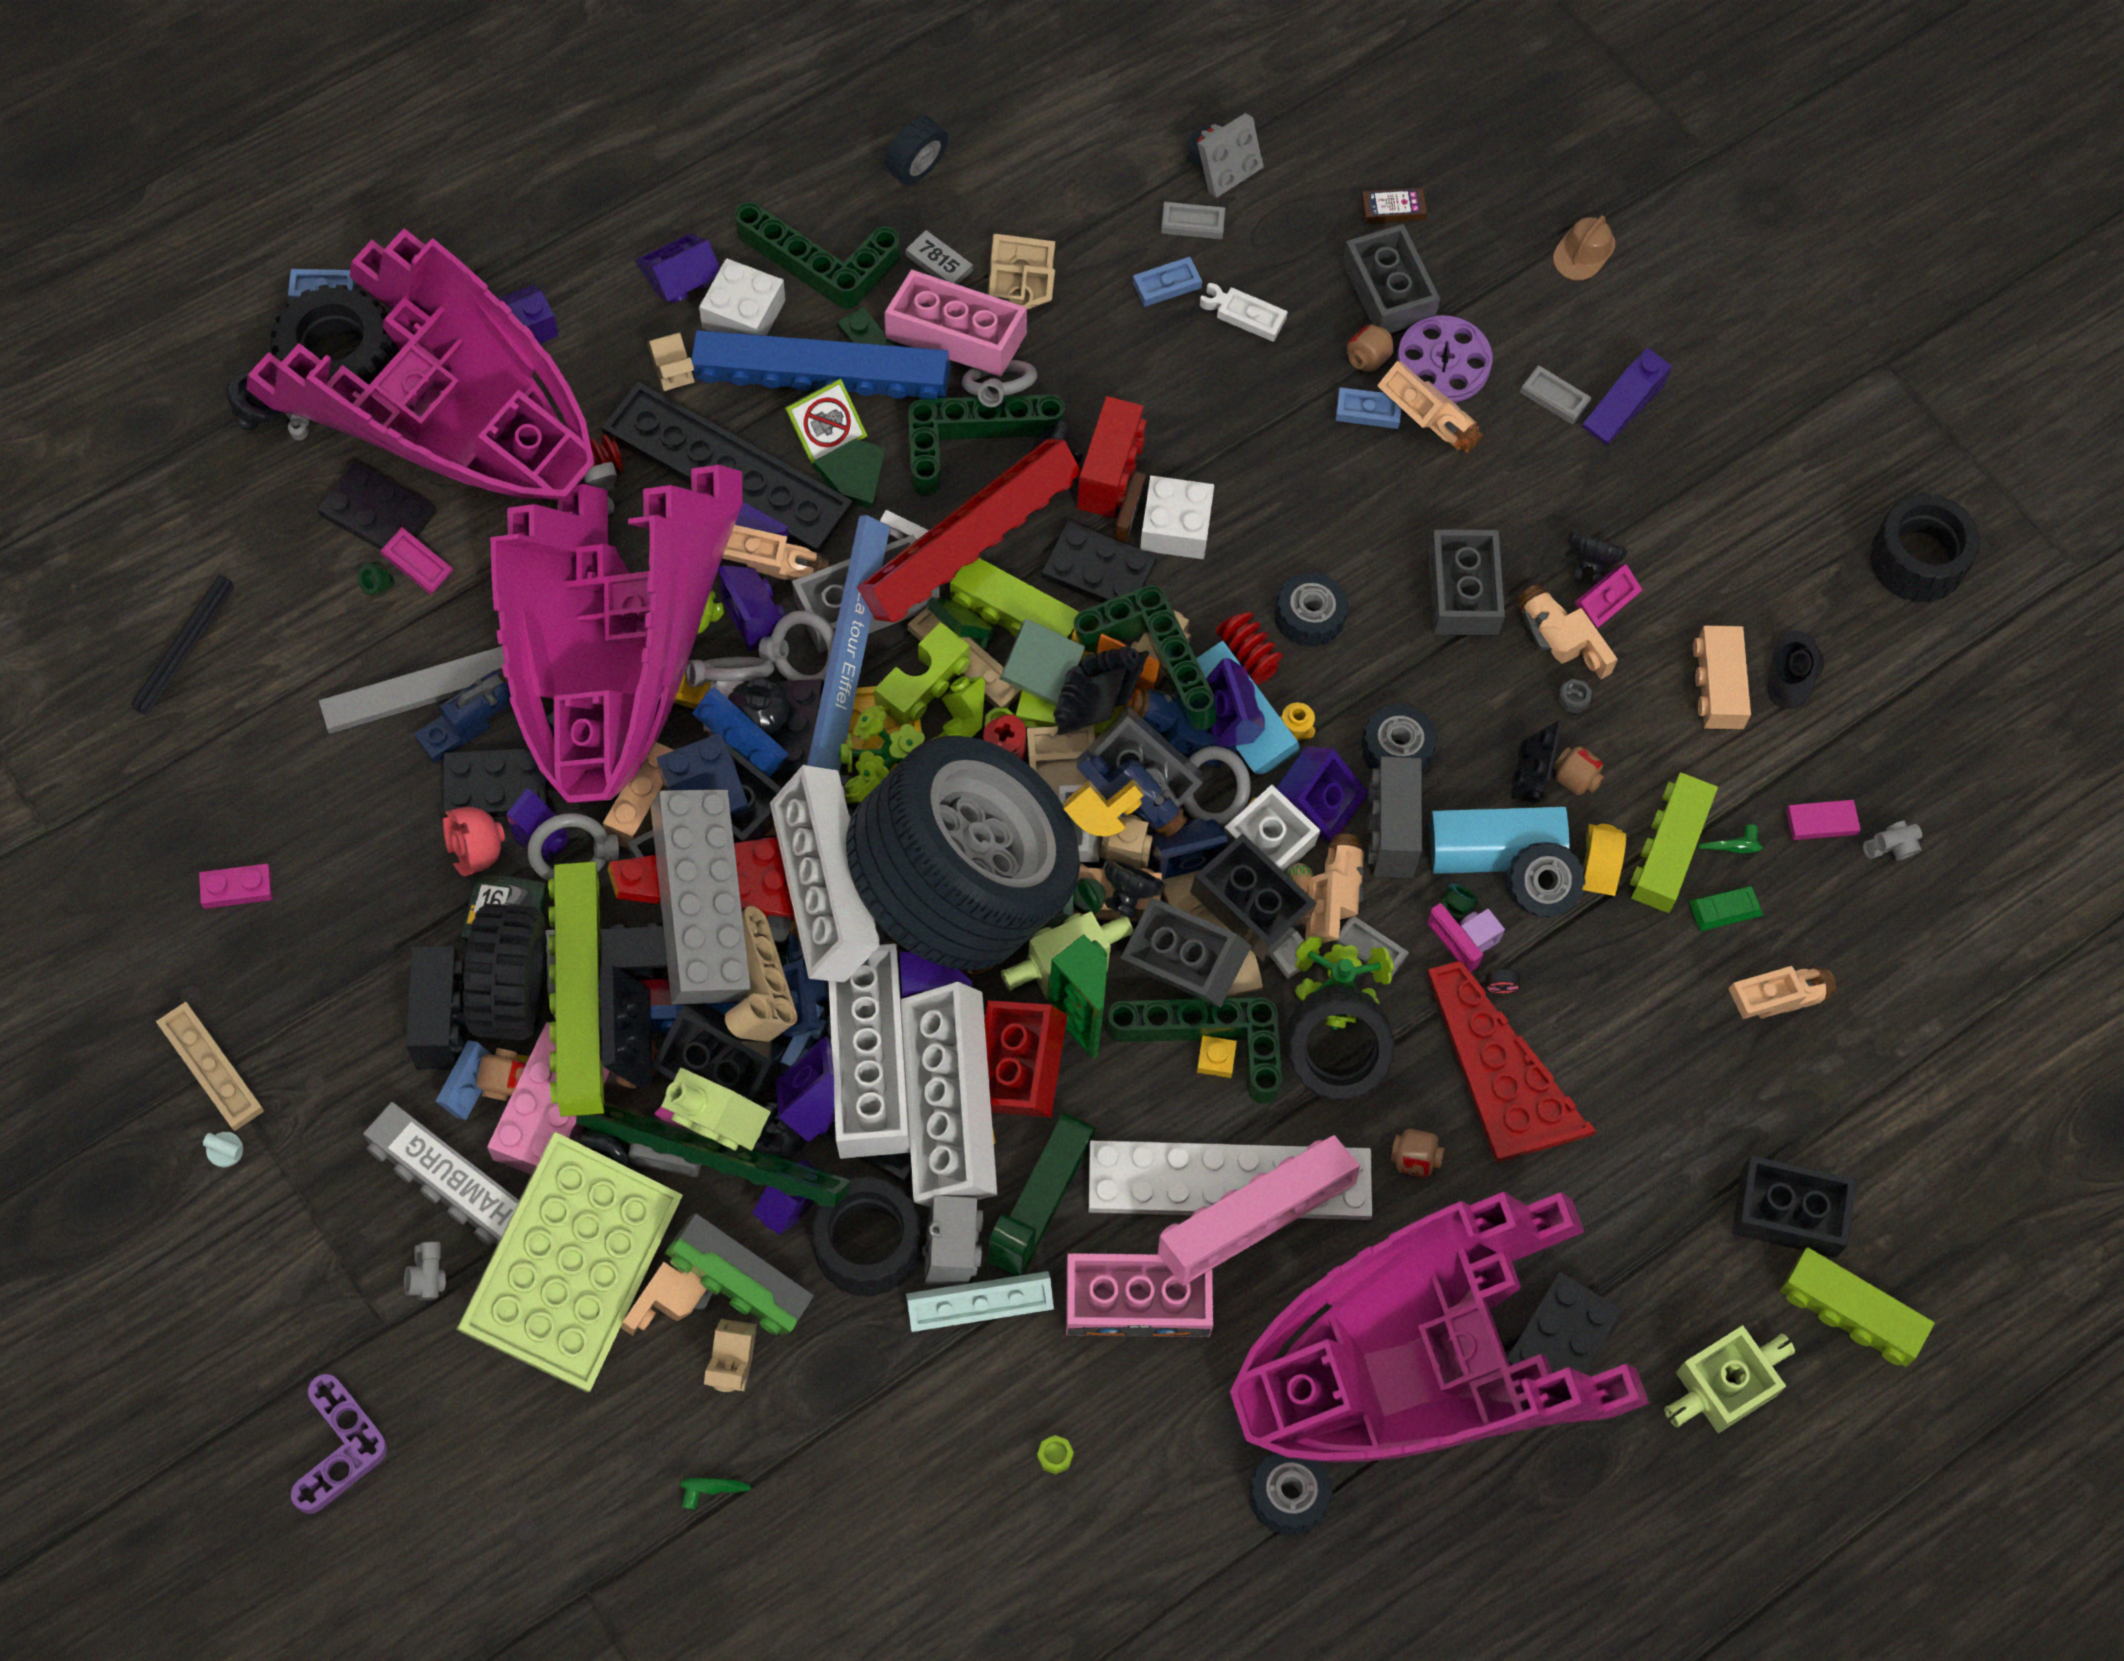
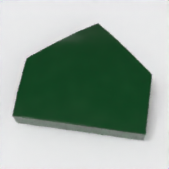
M854 439L815 460L812 466L816 472L820 471L829 488L852 500L853 503L869 508L874 501L886 448Z
M931 597L928 610L957 636L970 637L978 646L984 649L987 647L988 641L996 637L997 631L965 606L952 600Z

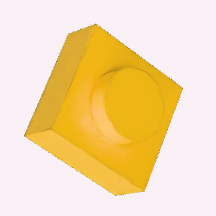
M685 670L674 703L696 709L710 690L711 682H706L702 686L691 687L687 682Z
M1202 1036L1197 1073L1231 1078L1237 1041Z

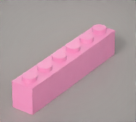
M1335 1135L1324 1141L1317 1140L1302 1154L1295 1158L1290 1156L1284 1159L1276 1169L1267 1174L1260 1173L1256 1175L1245 1187L1238 1191L1231 1190L1227 1192L1219 1202L1210 1207L1204 1206L1199 1208L1189 1219L1181 1224L1175 1223L1168 1226L1160 1235L1158 1255L1183 1286L1357 1183L1360 1165Z

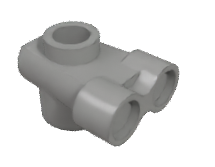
M1905 821L1897 822L1887 827L1886 831L1875 834L1874 839L1865 841L1863 851L1869 859L1881 856L1889 851L1893 852L1896 861L1909 858L1922 851L1918 842L1922 838V831L1917 824L1907 826Z
M424 1242L415 1246L416 1266H407L404 1273V1291L406 1295H417V1300H434L438 1298V1291H444L446 1283L445 1271L439 1270V1260L441 1259L440 1242Z

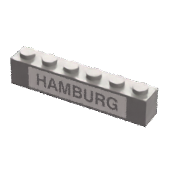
M391 1102L363 1133L369 1144L366 1149L379 1161L383 1162L387 1158L396 1165L393 1170L406 1182L410 1183L413 1179L422 1186L420 1189L421 1193L430 1201L436 1204L440 1200L449 1207L447 1213L458 1223L463 1225L467 1221L476 1228L474 1234L485 1244L491 1246L494 1242L498 1245L519 1200L400 1107Z

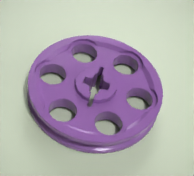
M1431 316L1416 322L1405 332L1399 345L1397 361L1404 363L1418 377L1429 375L1434 378L1435 383L1432 385L1455 403L1474 396L1483 388L1492 367V350L1484 334L1468 321L1453 316ZM1427 329H1434L1439 333L1440 337L1433 340L1428 339L1424 336L1423 332ZM1458 333H1464L1470 337L1471 341L1461 344L1455 340L1454 336ZM1445 346H1447L1446 356L1448 363H1446L1445 370L1443 373V362L1441 356H1443ZM1417 350L1422 357L1418 360H1411L1406 357L1405 352ZM1471 358H1477L1484 363V366L1480 369H1474L1468 365L1467 361ZM1453 379H1460L1464 381L1466 387L1462 390H1456L1450 386L1449 382Z

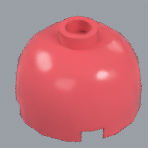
M460 807L446 811L445 814L449 817L443 818V834L448 853L455 851L459 858V863H453L455 869L464 877L487 870L498 859L501 851V842L505 840L504 830L500 822H495L490 814L483 809L475 807Z

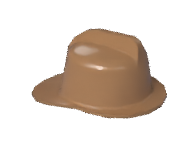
M1603 215L1599 219L1586 217L1579 220L1556 247L1553 254V263L1556 270L1563 277L1576 281L1589 279L1599 272L1612 255L1616 247L1615 238L1608 224L1605 223L1606 218Z

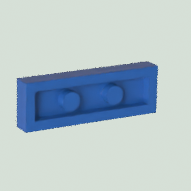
M715 687L706 693L692 713L714 734L721 733L725 743L769 778L774 776L789 756L788 752Z

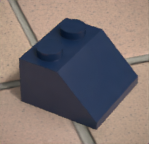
M721 733L656 757L659 774L667 791L728 790L730 814L748 807L734 762Z
M1194 819L1186 823L1185 826L1173 829L1169 826L1161 827L1152 834H1149L1153 836L1150 848L1151 863L1155 873H1162V880L1202 870L1228 844L1226 834L1214 819L1206 821L1204 819Z

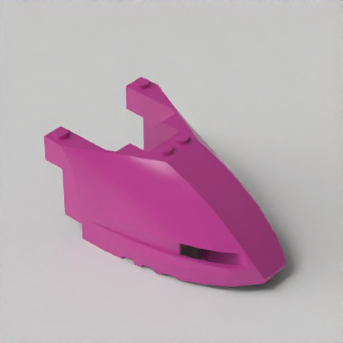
M405 228L401 230L385 249L371 240L351 262L349 277L392 310L384 319L383 328L400 350L370 385L344 365L328 381L331 357L326 355L320 360L300 343L282 362L268 352L248 374L246 389L273 410L328 426L444 476L499 494L516 498L566 499L594 466L586 420L568 383L552 357L534 338V334L511 312L512 310L503 300L501 302L487 289L488 286L441 244L432 238L425 245ZM534 370L549 390L564 417L566 426L559 421L546 396L533 379Z
M722 465L692 468V491L673 485L643 489V517L629 518L628 524L649 529L650 531L649 571L629 573L615 546L608 545V490L586 484L577 485L566 499H557L558 510L535 504L507 508L508 535L490 537L494 611L499 612L500 630H497L498 644H502L504 656L502 668L504 677H507L511 695L509 697L522 735L540 771L567 803L611 800L634 778L655 746L679 691L717 571L743 505L742 471ZM541 697L552 698L554 701V738L546 719Z
M1501 1192L1472 1205L1460 1201L1389 1235L1388 1239L1373 1247L1369 1246L1359 1252L1358 1256L1327 1273V1276L1302 1292L1278 1315L1250 1349L1230 1391L1245 1440L1289 1458L1324 1462L1375 1461L1427 1453L1487 1437L1536 1427L1616 1417L1649 1404L1637 1369L1628 1364H1623L1593 1377L1570 1367L1552 1373L1547 1356L1542 1354L1514 1365H1509L1489 1309L1499 1306L1521 1288L1512 1264L1513 1261L1584 1233L1573 1200L1560 1192L1527 1206L1509 1194ZM1326 1303L1333 1306L1291 1346L1284 1357L1273 1361L1284 1343Z

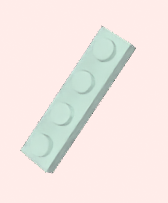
M1048 1271L906 1293L912 1332L1054 1309L1051 1280Z

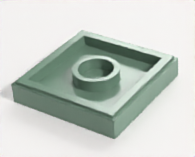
M1026 618L1021 624L999 679L1057 706L1061 688L1065 685L1066 673L1073 666H1078L1085 646Z

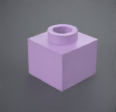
M1489 908L1479 915L1477 912H1473L1460 922L1461 928L1482 953L1499 943L1505 930Z

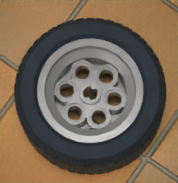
M942 736L928 740L915 747L861 801L851 817L847 830L846 855L850 874L861 901L874 920L891 938L908 951L929 962L953 969L980 970L997 965L1009 958L1067 905L1079 879L1080 858L1076 834L1071 820L1055 792L1033 768L1019 757L998 745L976 738Z

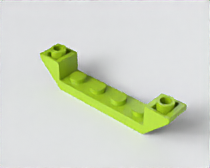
M963 676L950 685L951 690L942 700L954 719L948 721L943 726L944 731L938 737L963 736L972 738L982 728L985 680L982 676L973 678ZM859 775L850 779L844 785L846 805L857 807L881 782L879 777H862Z

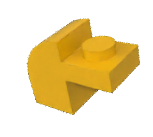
M1133 779L1109 800H1106L1089 780L1063 802V808L1075 823L1087 833L1096 836H1111L1126 829L1125 820L1120 815L1123 812L1129 815L1142 804L1140 798L1144 796L1143 789Z
M1589 824L1586 834L1587 851L1583 863L1585 885H1583L1582 890L1615 896L1624 860L1626 833H1622V830L1609 824Z

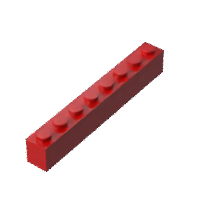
M1046 439L858 585L857 589L875 620L894 623L903 619L908 614L907 610L914 604L927 600L932 595L931 591L938 585L951 581L956 576L955 572L961 567L970 565L978 560L980 552L987 547H992L1001 542L1003 534L1008 530L1021 526L1026 522V516L1031 512L1048 505L1050 497L1072 486V480L1081 474V470L1065 440Z

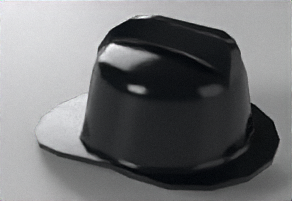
M1800 630L1789 631L1780 637L1774 648L1767 690L1773 703L1783 709H1795L1804 704L1812 693L1815 681L1823 672V654L1817 647L1815 640L1808 633Z

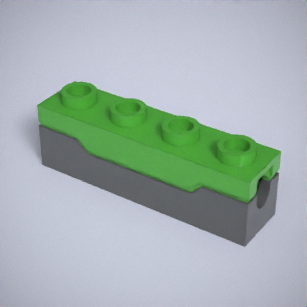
M697 1213L688 1217L674 1238L673 1243L670 1244L665 1254L672 1258L670 1263L675 1268L686 1274L691 1271L702 1278L700 1284L714 1294L722 1292L731 1299L729 1304L734 1309L745 1315H748L749 1312L761 1320L759 1325L773 1335L778 1333L783 1335L791 1332L797 1323L796 1321L800 1319L814 1297L813 1294Z

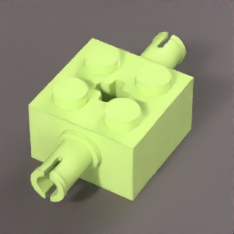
M1091 911L1084 915L1081 913L1074 914L1068 917L1062 925L1054 929L1050 927L1043 928L1029 940L1027 960L1008 969L1001 970L1004 984L1009 991H1012L1014 988L1036 979L1045 998L1048 999L1052 958L1085 934L1091 942L1096 940L1105 949L1108 971L1110 944L1127 936H1132L1134 932L1132 925L1127 917L1121 916L1099 926Z
M681 1067L674 1081L668 1086L666 1097L661 1106L674 1113L671 1120L735 1151L738 1145L752 1151L771 1113L769 1110L736 1092Z
M1742 1325L1685 1361L1677 1370V1376L1689 1393L1671 1405L1664 1407L1667 1418L1681 1411L1670 1421L1678 1428L1687 1420L1703 1412L1717 1433L1722 1432L1775 1398L1786 1387L1772 1366L1795 1353L1793 1344L1789 1343L1779 1350L1778 1348L1789 1340L1786 1335L1779 1334L1775 1339L1759 1348ZM1733 1377L1735 1383H1729L1727 1378Z

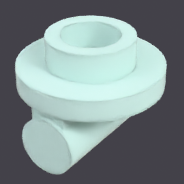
M221 1132L216 1135L208 1133L203 1140V1146L207 1147V1157L218 1167L234 1165L243 1154V1144L239 1137L233 1133Z

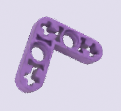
M329 1374L319 1375L311 1381L308 1388V1396L344 1442V1445L294 1484L291 1490V1500L301 1512L306 1514L316 1513L323 1509L377 1466L386 1457L388 1451L387 1443L378 1429L339 1380ZM323 1385L328 1388L335 1386L331 1392L340 1404L333 1408L325 1397L317 1399L321 1395L319 1388ZM345 1411H355L358 1415L355 1426L350 1429L340 1428L338 1426L339 1416ZM363 1432L371 1443L378 1440L379 1442L375 1445L377 1452L373 1455H370L368 1452L361 1455L365 1448L356 1436ZM337 1462L347 1463L350 1469L348 1476L341 1481H334L330 1478V1469ZM322 1475L324 1481L332 1489L327 1492L322 1486L314 1493L316 1500L313 1503L307 1500L301 1503L300 1501L304 1498L302 1491L307 1487L311 1491L318 1488L321 1483L317 1478Z

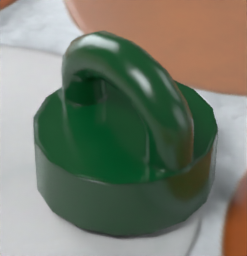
M380 562L365 563L358 571L359 586L368 595L382 594L395 584L394 578Z
M1080 878L1073 893V907L1083 914L1091 911L1093 914L1097 913L1105 903L1104 887L1099 881L1094 879Z
M1453 883L1444 892L1440 903L1455 920H1463L1473 912L1478 904V898L1468 888ZM1449 904L1452 905L1453 907H1455L1456 909L1462 911V912H1457V911L1453 910V909L1449 906Z

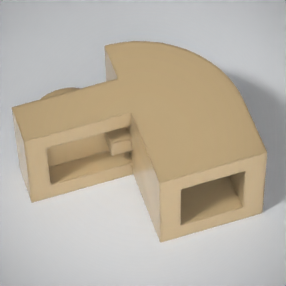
M680 333L647 341L655 371L664 391L694 383L691 372L694 370L691 358H687Z
M726 1319L720 1320L715 1330L712 1359L705 1371L704 1384L713 1386L714 1389L722 1392L745 1390L753 1356L757 1324Z

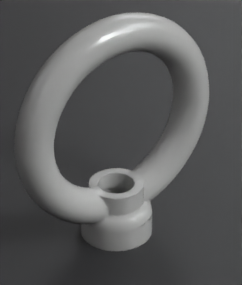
M1011 360L1004 373L1023 374L1022 377L1004 383L998 379H990L983 383H978L975 381L992 374L972 368L964 374L962 386L967 392L977 395L983 405L995 407L1002 402L1005 395L1023 391L1034 384L1037 379V370L1027 362ZM988 386L996 388L999 392L991 393Z
M809 611L788 613L777 622L771 636H764L759 644L760 658L775 663L779 672L788 681L822 679L825 682L835 631L825 619ZM794 625H809L815 628L825 640L828 651L827 662L822 671L815 675H804L796 671L786 658L789 647L784 638L787 631Z
M724 657L705 661L698 659L689 660L686 667V678L691 687L702 686L706 682L747 681L771 675L774 671V665L767 659L756 657Z
M1219 746L1202 748L1188 759L1196 767H1199L1208 760H1221L1229 765L1237 781L1235 799L1229 808L1220 813H1209L1203 810L1195 801L1193 794L1182 805L1193 819H1204V821L1214 819L1219 826H1223L1239 815L1248 803L1251 789L1249 773L1240 757L1231 750Z
M568 813L554 816L537 827L529 840L527 850L528 859L534 871L548 881L549 879H554V868L547 865L543 860L541 848L545 839L554 831L565 827H578L588 831L594 837V856L589 862H596L598 872L606 861H618L619 843L617 834H607L602 825L593 818L582 814Z

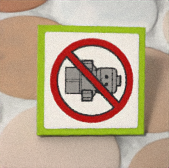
M841 379L785 407L811 465L815 460L854 439L862 440L867 437Z

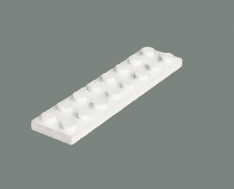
M1090 1141L1088 1212L1192 1215L1201 1207H1210L1219 1202L1227 1192L1231 1190L1238 1191L1245 1187L1256 1175L1260 1173L1267 1174L1276 1169L1284 1159L1290 1156L1295 1158L1302 1154L1308 1147ZM1346 1148L1360 1165L1357 1183L1299 1218L1371 1220V1148Z

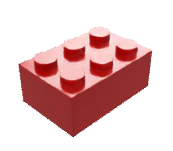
M1106 396L1080 474L1077 509L1114 519L1118 507L1122 508L1127 493L1128 481H1131L1132 475L1136 471L1137 463L1135 461L1137 454L1141 455L1146 437L1144 433L1147 420L1142 419L1144 406Z
M987 1001L984 1023L991 1113L1039 1117L1052 1116L1067 1014L1049 1004Z

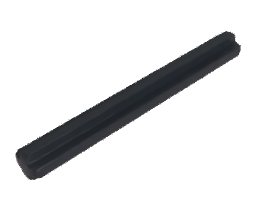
M218 576L131 702L134 710L143 715L150 713L234 589L231 580L223 576Z

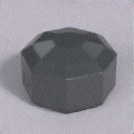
M1571 679L1561 686L1558 702L1565 711L1578 714L1588 708L1592 690L1585 681Z

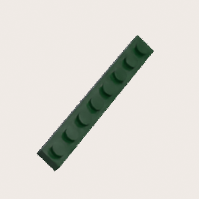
M604 1102V1113L578 1115L576 1118V1124L588 1127L592 1132L607 1133L619 1137L623 1142L629 1144L638 1143L652 1148L656 1153L672 1154L684 1158L690 1164H703L715 1168L721 1174H734L748 1179L749 1182L755 1185H768L780 1189L786 1195H799L813 1200L820 1206L835 1207L849 1194L851 1180L754 1149L751 1151L741 1145H738L735 1151L689 1128Z

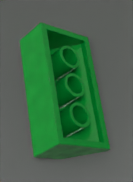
M1083 934L1051 959L1048 1004L1067 1014L1065 1029L1086 1053L1094 1059L1098 1055L1104 1010L1107 953L1096 940L1091 942Z

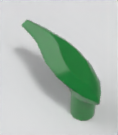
M1753 824L1745 826L1744 837L1698 844L1699 849H1715L1735 853H1752L1763 849L1762 845L1757 841L1758 827Z
M687 1478L680 1482V1486L686 1488L681 1507L696 1510L700 1492L712 1495L721 1492H742L750 1490L751 1485L728 1479Z

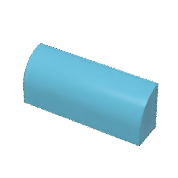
M1223 640L1196 658L1205 678L1223 658H1230L1241 665ZM1253 682L1255 699L1259 710L1264 715L1265 730L1253 743L1236 745V749L1255 774H1264L1278 768L1301 752L1296 738Z
M1566 807L1432 811L1428 822L1433 874L1504 872L1510 868L1511 860L1519 854L1521 849L1534 843H1557L1569 849V827Z

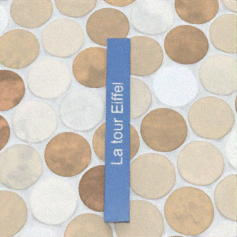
M868 515L859 516L807 763V766L838 770L839 772L841 757L838 756V751H840V745L846 743L872 613L859 593L857 586L882 567L890 526Z

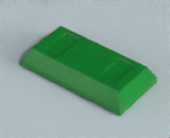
M1752 885L1688 901L1699 932L1764 915Z

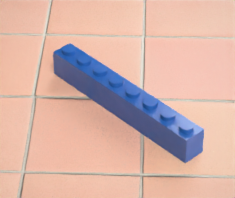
M699 330L696 331L691 360L695 378L706 383L724 381L739 386H745L749 383L761 384L768 388L786 386L794 387L801 391H808L810 389H821L841 379L846 391L856 392L863 396L885 394L893 398L909 396L921 399L946 398L951 367L948 350Z

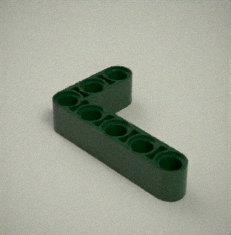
M742 203L735 210L737 235L744 243L841 308L850 309L858 305L900 259L899 234L891 227L883 226L876 229L845 262H842L756 203Z
M1056 395L1004 396L1002 402L995 407L983 405L978 397L935 398L914 401L908 411L911 485L913 490L920 495L928 496L934 494L939 489V440L1040 436L1053 422L1057 420L1064 422L1065 405L1063 400ZM1046 414H1054L1055 416L1048 417ZM1014 415H1022L1024 417L1016 418ZM983 416H990V417H992V418H990V419H983V418H981V417H983ZM952 417H958V418H960V419H959V420H951L950 418H952ZM926 418V419H928V420H927V421H919L918 419ZM920 446H928L929 448H927V449H921V448H919V447H920ZM924 473H927V474H930L931 476H929V477H922V476H920V475H921V474H924Z
M1154 585L1144 586L1085 609L1076 615L1074 627L1078 643L1085 646L1084 650L1086 652L1097 651L1101 634L1123 642L1146 633L1190 726L1198 730H1205L1215 724L1217 711L1213 692L1164 591L1160 587Z
M1262 997L1225 998L1221 1008L1202 999L1120 1001L1113 1004L1108 1010L1107 1034L1118 1042L1202 1040V1036L1221 1039H1244L1249 1096L1260 1104L1271 1103L1276 1099L1282 1082L1278 1012L1276 1005L1271 1000ZM1257 1013L1264 1014L1269 1021L1259 1023L1253 1019L1252 1015ZM1222 1014L1230 1015L1234 1022L1230 1024L1222 1023L1218 1016ZM1194 1015L1200 1022L1191 1025L1186 1023L1183 1017ZM1152 1016H1160L1166 1023L1157 1026L1150 1023L1148 1019ZM1126 1017L1130 1020L1131 1024L1124 1027L1119 1026L1114 1022V1019ZM1265 1046L1271 1051V1054L1266 1056L1259 1055L1254 1048ZM1262 1078L1268 1079L1272 1082L1273 1087L1269 1089L1261 1088L1256 1081Z
M1065 1112L1062 1114L1011 1215L1003 1213L993 1229L989 1240L988 1263L1012 1275H1024L1090 1145V1141H1092L1096 1131L1095 1126Z

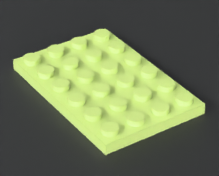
M553 1132L456 1330L587 1393L590 1392L683 1195L557 1132Z

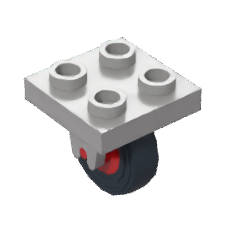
M1246 113L1229 124L1214 123L1205 125L1195 130L1187 140L1189 159L1194 165L1203 168L1208 192L1216 198L1264 168L1252 116Z

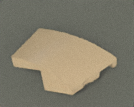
M993 234L987 295L1027 307V309L1050 302L1052 300L1055 269H1052L1055 241Z

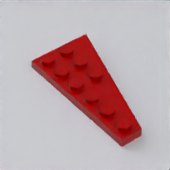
M778 838L734 843L741 910L743 911L748 906H754L762 911L766 918L769 915L789 917L790 921L796 922ZM656 855L609 863L608 872L616 899L654 904L661 902Z
M1461 961L1428 969V980L1495 1163L1594 1136L1596 1133L1594 1127L1589 1121L1586 1122L1575 1109L1577 1106L1570 1097H1566L1553 1081L1554 1077L1523 1038L1517 1036L1509 1026L1508 1019L1501 1011L1498 1012L1485 996V990Z

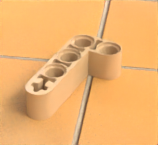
M748 906L742 911L750 990L743 998V1001L725 1014V1023L730 1032L736 1037L769 1042L796 1023L797 1013L766 916L758 908Z

